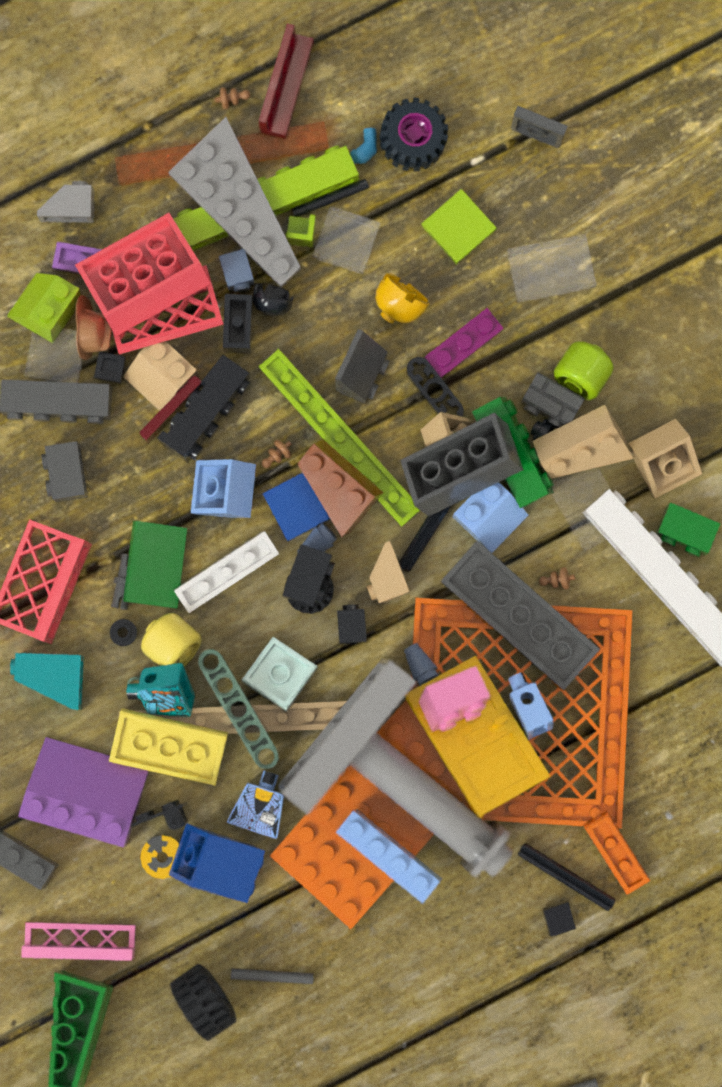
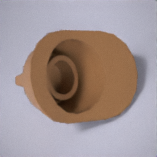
M85 295L79 296L76 302V347L80 358L88 360L93 352L109 350L112 329L103 314L94 312L90 300Z

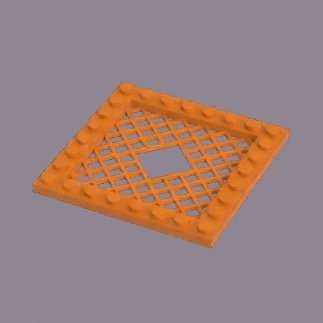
M415 598L413 644L418 643L419 647L438 667L436 670L438 675L439 671L442 674L446 672L442 666L451 658H454L459 664L463 663L456 654L468 645L477 655V659H481L490 669L487 675L490 676L493 673L503 684L497 690L499 693L510 684L509 681H505L496 671L506 661L517 671L515 674L523 672L527 683H533L524 673L533 663L529 661L520 669L510 658L518 650L515 648L507 654L498 644L503 637L500 635L494 640L486 631L494 629L462 600ZM552 606L583 635H587L586 637L590 638L600 649L580 671L582 672L589 665L599 677L587 686L577 675L575 679L584 690L574 699L566 690H562L555 683L554 685L557 688L548 697H545L539 690L544 702L556 714L552 718L553 723L559 718L569 730L559 739L551 731H547L546 733L554 743L544 752L534 742L538 736L528 741L540 754L539 759H544L553 769L549 773V778L557 773L566 784L554 794L545 784L548 780L546 779L534 786L529 792H523L524 795H518L488 812L481 819L485 821L584 826V824L607 811L617 828L622 829L632 610ZM441 627H451L441 636ZM459 628L478 630L467 638ZM454 630L465 641L455 651L444 641ZM482 632L491 644L480 653L470 641ZM594 636H603V644ZM441 643L450 655L439 664ZM495 646L504 658L493 667L485 659L484 655ZM600 654H602L601 672L592 663ZM545 674L535 681L536 686L547 677ZM601 680L599 700L590 689ZM416 681V683L412 686V688L410 689V691H412L413 689L419 687V684H418L417 681ZM559 691L570 701L560 712L549 701ZM586 693L597 703L588 713H585L576 703ZM571 706H574L583 716L573 726L562 716ZM599 708V725L597 726L589 716ZM585 720L596 730L586 740L575 730ZM570 733H573L582 744L570 754L561 742ZM598 735L596 754L588 743ZM558 745L567 757L558 766H555L546 755ZM585 747L594 759L583 768L574 756ZM569 760L580 770L570 781L559 770ZM597 762L595 782L586 771ZM582 775L593 785L583 795L572 785ZM543 786L552 797L532 796V794L539 787ZM569 787L578 798L558 796ZM595 790V799H585ZM465 799L463 804L474 812L467 799Z

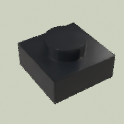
M99 352L94 379L121 384L126 357Z

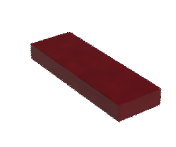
M196 375L192 376L140 431V436L148 444L171 421L175 414L185 406L187 399L196 389L200 390L203 387L201 385L202 381Z

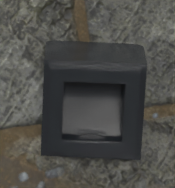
M569 902L542 909L550 937L576 929Z

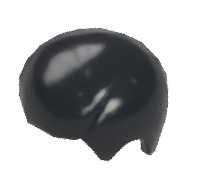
M265 283L255 284L253 304L262 314L270 317L283 316L292 308L294 297L291 296L289 300L288 290Z

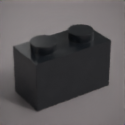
M225 294L224 353L251 354L252 295Z
M301 544L282 596L314 608L316 603L321 604L326 591L322 584L325 577H331L335 563L331 562L332 555Z

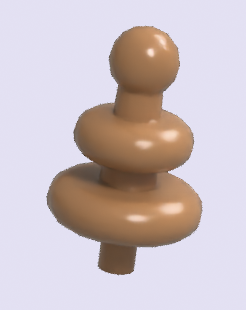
M222 87L220 89V97L214 98L215 103L221 102L223 109L227 110L229 109V102L232 101L233 105H238L239 99L247 100L250 98V92L243 90L237 93V90L232 88L230 94H228L226 88Z
M280 440L274 441L276 450L273 448L268 450L270 456L262 460V466L269 468L274 461L280 463L282 461L281 455L287 459L290 458L291 453L288 450L292 445L290 441H287L285 444Z
M562 567L560 575L553 571L550 577H540L539 584L541 586L552 584L553 588H558L559 583H561L562 588L567 590L570 587V580H575V574L569 575L567 568Z

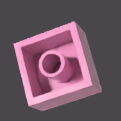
M475 666L425 687L419 700V705L432 732L441 729V732H445L457 725L456 722L462 719H466L468 722L481 716V712L486 707L485 705L490 698V694Z

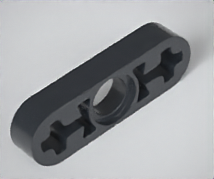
M422 357L411 359L407 365V376L435 413L438 415L440 412H447L443 404L440 408L436 404L441 403L448 395L451 399L447 400L446 403L450 408L457 407L456 415L463 417L464 409L462 404L431 364ZM414 364L425 366L423 373L427 378L431 374L434 377L428 380L423 387L419 383H422L424 379L419 374L415 376L412 374ZM431 384H438L442 387L443 394L439 398H431L428 395L427 389Z

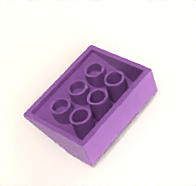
M45 737L18 817L120 847H126L132 831L131 824L134 823L149 771L109 762V755Z

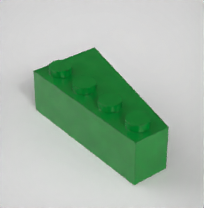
M63 970L54 972L55 995L53 996L52 1007L54 1008L53 1025H51L52 1051L50 1052L48 1087H84L114 986Z

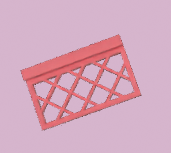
M206 265L202 267L211 284L184 298L177 309L171 306L166 308L164 311L173 314L167 323L157 319L163 312L161 311L145 320L147 322L141 330L132 327L118 336L114 335L119 354L223 325ZM209 292L203 301L193 298L196 294ZM189 303L198 306L193 315L183 312ZM205 309L215 313V317L203 320L199 318ZM179 317L188 320L187 324L183 327L173 326ZM153 324L162 328L159 334L150 335L147 332ZM127 332L136 335L133 341L122 344L121 340Z
M29 519L0 591V611L3 606L11 603L16 616L8 620L0 618V624L52 644L92 544ZM34 528L42 530L46 541L36 546H33L31 541ZM49 533L55 535V537L50 538ZM62 538L70 541L67 551L57 555L53 543ZM49 545L53 558L40 563L36 550ZM32 553L36 566L23 571L20 564L22 557ZM56 563L59 570L55 578L47 581L43 568ZM38 570L43 583L30 589L26 575ZM21 578L26 591L13 596L10 589L13 581ZM45 587L48 593L47 601L37 606L32 593ZM28 595L33 608L20 614L15 601ZM35 612L38 623L35 630L31 631L26 629L22 618ZM18 620L20 626L13 624V622Z

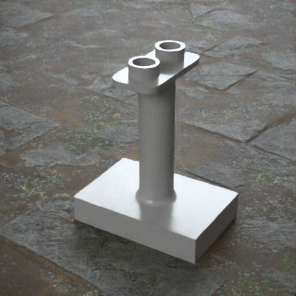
M381 658L278 784L281 793L308 815L346 767L350 765L462 857L460 864L472 876L477 877L483 870L492 877L495 876L513 854V850L505 844L510 836V832L495 821L488 825L485 821L479 819L474 812L376 732L416 683L413 678L391 660Z

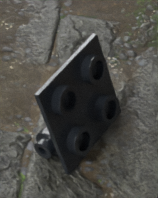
M175 800L161 806L163 812L155 814L153 810L135 816L137 822L131 824V827L164 815L168 827L172 830H178L184 827L187 821L182 808L187 805V802L180 804L179 800Z

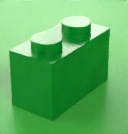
M670 502L666 506L656 534L661 537L660 539L664 544L672 547L678 544L685 547L684 552L700 557L701 554L705 556L709 553L721 523Z

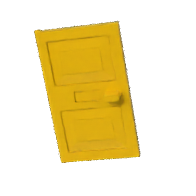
M476 655L413 689L404 696L479 819L550 777ZM476 666L490 694V698L485 705L486 707L482 710L481 716L468 722L466 719H462L456 722L457 725L445 732H441V729L432 732L419 705V700L425 687Z

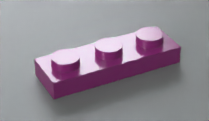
M486 308L424 358L442 379L502 332L504 328L489 309Z

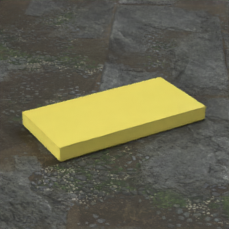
M121 708L109 762L215 786L228 732Z

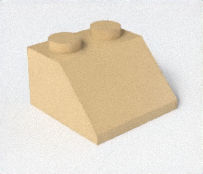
M165 341L144 347L123 377L160 411L192 376L196 375L198 377L199 374L185 358Z
M677 419L628 443L635 464L655 499L702 475L690 435Z

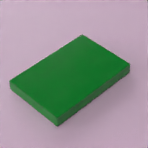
M133 521L123 602L178 609L179 598L174 589L181 584L187 528Z

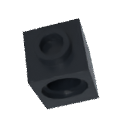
M358 604L343 605V610L337 611L339 644L367 643L364 609H359Z

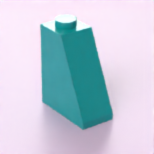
M15 653V659H11L10 674L14 675L15 681L73 710H82L84 656Z

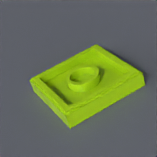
M462 189L421 223V226L456 265L497 229Z

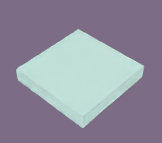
M272 637L243 677L242 683L287 712L318 667Z

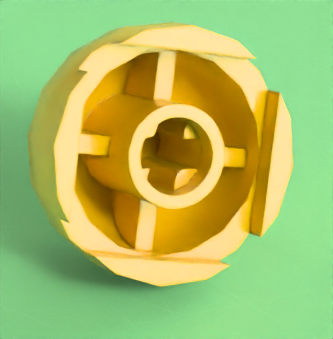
M386 273L377 287L375 296L377 306L382 310L381 317L392 324L395 320L400 323H411L417 320L430 305V303H427L428 299L411 284L405 285L399 282L400 277Z

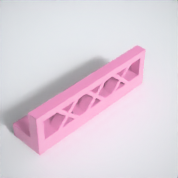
M26 922L25 945L22 946V958L132 961L135 958L136 925ZM32 928L43 929L50 938L43 945L31 944ZM49 929L58 930L53 934ZM63 929H70L77 937L71 945H63L56 938ZM76 930L85 931L80 935ZM90 930H97L105 938L98 946H90L83 938ZM103 930L113 931L109 935H107ZM117 931H129V947H118L110 938ZM53 939V941H54L57 945H47V944ZM80 940L85 946L75 944ZM106 941H108V942L111 944V946H102V945H103Z

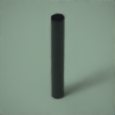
M363 179L291 209L294 217H300L367 190L369 186L366 179Z

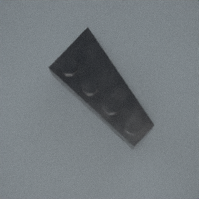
M222 355L202 380L201 385L203 388L193 391L185 404L187 409L185 412H177L171 419L170 431L168 433L162 431L157 437L161 445L186 463L191 459L195 461L204 449L201 446L207 437L211 439L219 428L217 423L222 416L227 417L235 406L233 401L238 394L243 395L251 384L248 381L250 379L249 372L225 355Z

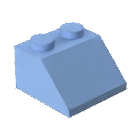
M233 459L196 460L191 514L250 518L256 464Z
M498 482L471 495L452 517L479 543L493 553L522 523L528 514L523 508L519 507L512 494Z

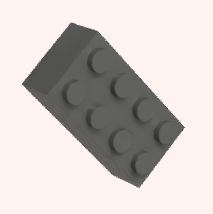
M496 413L400 460L414 506L427 516H431L523 470L509 426Z

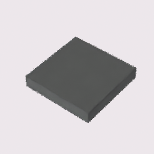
M517 106L511 130L555 148H560L568 126Z

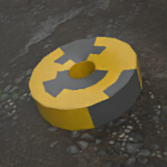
M159 835L145 843L140 859L142 867L147 874L158 879L171 877L169 872L179 846L178 840L171 836ZM160 852L167 854L168 858L165 862L158 860Z

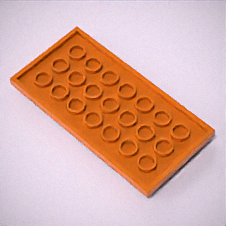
M405 700L377 733L463 803L466 799ZM348 765L310 813L306 814L272 852L270 857L346 926L352 929L394 881L336 833L352 811L358 809L414 856L420 852L434 834L357 770Z

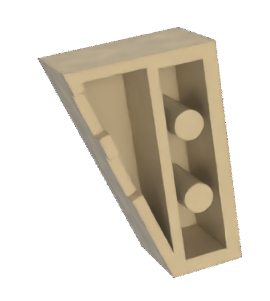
M606 405L533 441L539 461L551 479L634 459L625 436Z

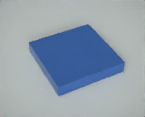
M303 473L263 493L287 542L312 530L315 526L331 520Z

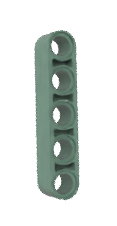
M214 649L205 650L200 654L198 660L199 667L255 763L263 769L275 767L279 761V752L228 664L218 651ZM209 655H216L219 659L218 666L213 670H208L204 665V660ZM229 678L232 681L233 687L230 692L221 693L219 691L218 683L221 679ZM236 702H243L246 705V713L241 717H235L232 714V706ZM251 725H256L260 729V736L255 741L248 740L245 735L246 729ZM270 749L273 751L274 760L271 764L265 765L261 763L259 754L262 750Z

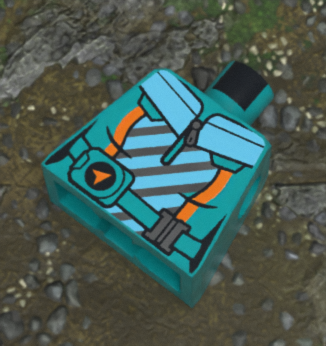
M182 663L144 668L141 671L139 683H129L127 685L126 693L128 700H142L147 713L191 717L195 693Z

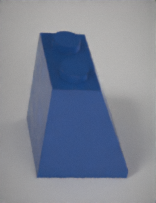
M186 823L169 876L190 887L248 903L255 889L258 871L264 863L265 850Z

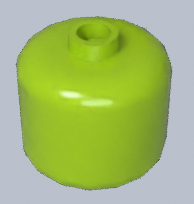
M577 341L568 347L555 367L554 378L558 384L585 398L584 400H593L600 394L609 380L614 366L610 357L602 348L587 342Z

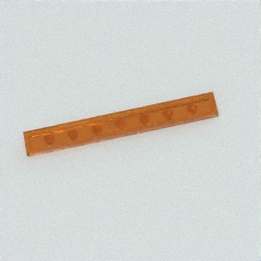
M324 121L289 127L286 139L263 133L236 137L249 163L329 149ZM198 143L116 157L115 163L119 185L171 177L168 172Z

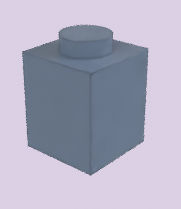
M243 249L219 256L229 292L242 293L250 290L251 285H255L247 255Z

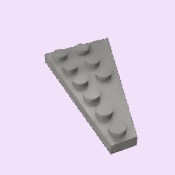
M225 117L168 173L282 288L301 270V267Z

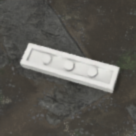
M262 531L175 588L174 592L187 612L190 613L277 556L279 552L266 532Z

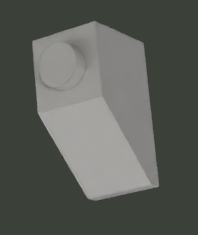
M73 181L72 185H64L37 210V217L40 222L94 223L95 191L92 185H88L85 181Z

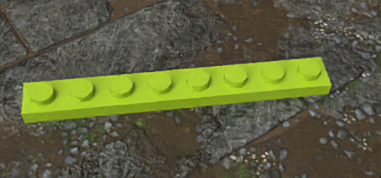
M279 349L258 366L317 434L384 492L377 501L401 527L421 511L414 506L412 497Z

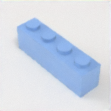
M358 809L352 811L336 832L421 903L428 898L442 880L439 875Z

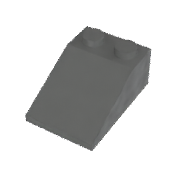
M360 329L357 330L335 377V386L337 392L365 404L368 398L373 400L379 385L375 384L378 375L384 376L390 361L386 359L388 352Z

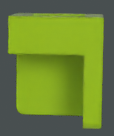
M310 214V218L289 216L288 231L286 232V239L289 245L313 247L316 215Z

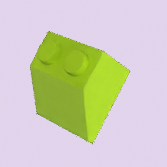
M36 273L7 316L54 343L76 311V302L78 297L81 296L80 288L57 275Z

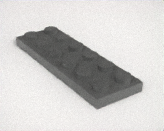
M478 541L472 545L441 580V583L562 690H565L600 650Z

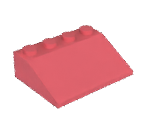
M170 213L75 264L115 336L122 334L211 284L201 263Z

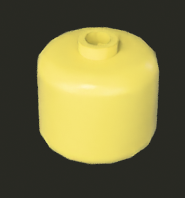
M168 613L149 624L142 639L141 649L157 666L182 663L185 667L198 652L202 639L199 632L178 614Z

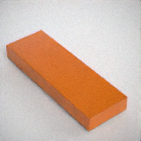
M607 811L584 824L585 830L627 895L650 882L647 873Z

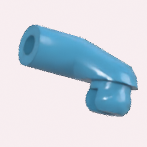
M375 128L363 129L364 143L350 152L354 164H364L376 154L377 133Z

